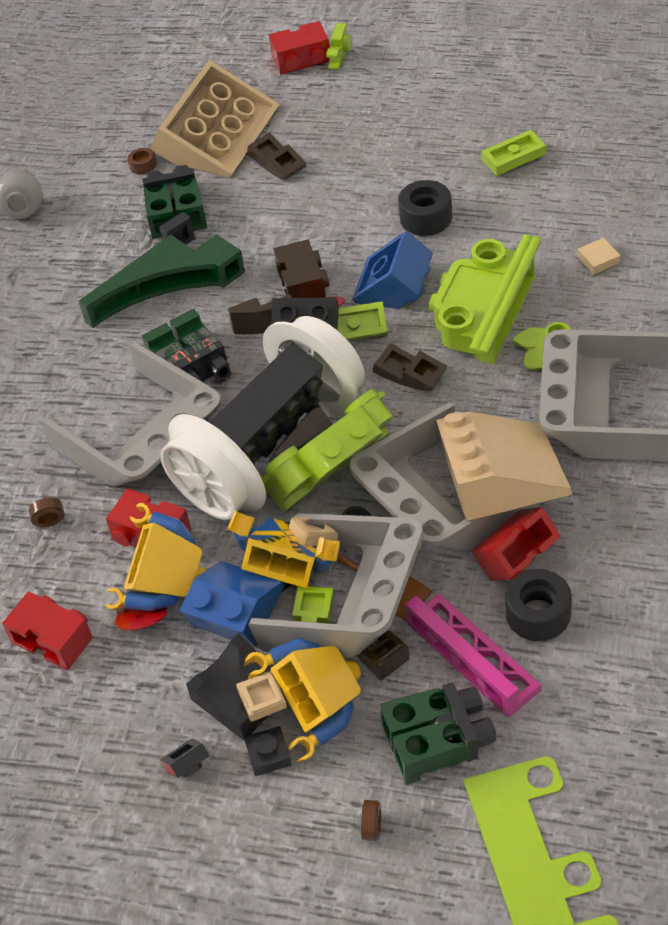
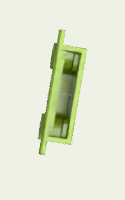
M528 234L523 235L516 251L506 249L503 243L495 239L480 240L471 249V259H458L452 263L448 272L443 273L437 294L433 293L431 296L429 311L434 312L435 327L441 332L442 343L447 348L474 354L479 361L495 365L534 282L535 255L541 244L540 237H532Z
M374 388L370 389L345 409L346 415L299 450L292 446L266 466L265 471L267 473L261 477L265 490L284 514L347 468L352 457L389 436L390 432L385 426L393 418V415L381 401L385 396L382 390L376 392Z

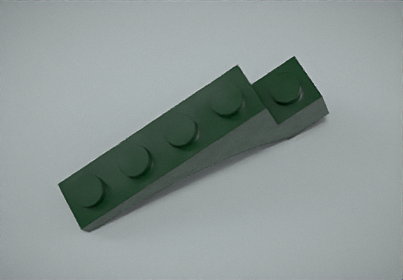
M217 234L196 250L191 249L174 236L169 235L79 300L84 321L94 328L110 316L156 296L207 286L225 288L245 273L242 252Z

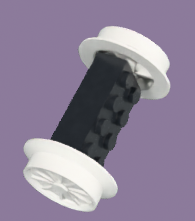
M310 316L299 317L293 323H273L265 330L263 335V348L269 365L210 422L188 414L177 415L170 421L168 427L170 441L161 450V462L166 474L175 487L197 508L221 520L231 519L234 511L255 512L261 509L266 501V490L255 468V463L262 456L267 458L275 449L277 441L283 435L288 436L297 426L298 420L305 413L308 414L317 404L322 407L328 417L343 418L346 415L345 409L359 398L358 388L363 384L365 377L363 364L349 341L328 323Z

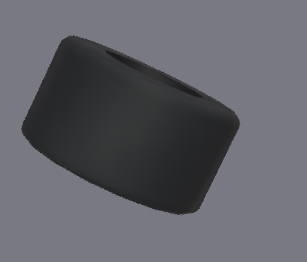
M433 180L416 181L403 188L398 196L400 224L406 231L414 235L429 236L442 232L450 225L453 218L451 192L442 183Z
M530 569L515 576L509 582L505 591L506 620L511 630L520 637L531 641H547L558 637L567 629L571 619L572 598L571 589L566 580L557 573L545 569ZM533 600H543L550 603L551 606L543 610H534L528 608L525 604Z

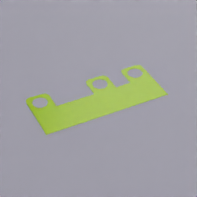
M544 756L463 779L513 925H619L617 919L611 915H604L574 924L565 899L598 889L601 885V877L593 857L588 852H577L550 860L528 800L558 792L562 789L563 780L553 758ZM539 765L549 768L553 774L552 783L545 788L532 786L527 777L531 768ZM579 861L586 864L591 872L590 880L582 886H574L568 883L564 877V870L569 863Z

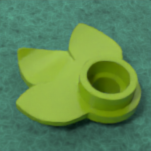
M553 322L545 329L531 327L513 338V342L516 345L527 350L524 357V367L533 371L542 370L544 339L546 335L554 330H571L567 324Z

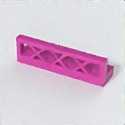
M440 593L426 604L417 596L405 604L407 624L508 718L541 691V684ZM439 608L449 616V624L439 617L435 611ZM459 634H469L474 639V647ZM484 657H494L499 661V670ZM510 680H520L527 688L519 693V689Z

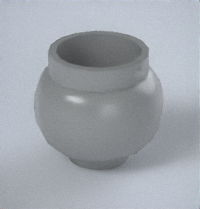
M21 168L11 169L0 176V211L14 219H24L35 214L41 206L43 198L41 184L35 176L26 169Z

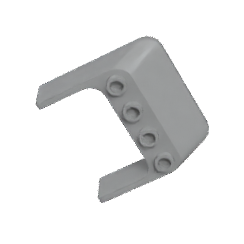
M560 329L546 335L543 348L539 424L542 430L585 458L668 461V429L608 427L611 370L622 363L668 364V332Z
M136 342L130 345L136 370L169 390L174 396L168 406L111 457L108 458L46 417L41 422L49 445L111 486H120L142 479L161 463L160 453L162 448L170 441L168 427L170 421L175 416L188 414L207 421L218 411L221 405L219 393L215 389Z
M448 402L357 453L350 461V473L394 517L418 520L424 530L422 544L454 552H466L481 544L519 509L538 508V503L466 521L447 500L410 466L409 461L414 455L441 440L436 420L455 412V406Z
M297 513L295 517L308 518V524L324 529L326 524L338 533L337 541H340L339 548L357 549L363 553L361 563L337 624L251 618L248 626L262 651L270 652L269 650L296 638H302L317 643L321 647L335 646L339 649L343 658L359 655L385 633L393 622L424 537L422 525L418 520L412 518Z

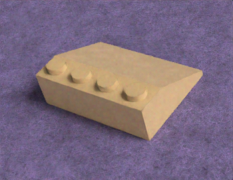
M209 59L158 128L150 149L173 164L187 165L189 168L231 178L247 154L248 145L256 141L280 104Z
M470 411L465 413L453 412L444 418L436 420L444 456L466 521L572 495L566 476L546 433L542 430L539 423Z

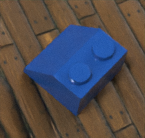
M405 231L367 257L352 300L357 304L383 301V307L399 309L409 302L414 303L423 293L422 285L425 277L430 272L431 267L429 264L433 252L408 231Z
M220 561L194 579L179 611L194 627L231 640L239 634L256 648L257 642L248 626L250 619L270 618L285 583Z

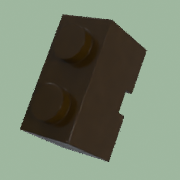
M309 239L273 248L279 278L282 286H286V289H284L286 296L290 294L292 298H326L325 288L329 287L328 276L325 269L320 270L322 262L319 251L312 250Z

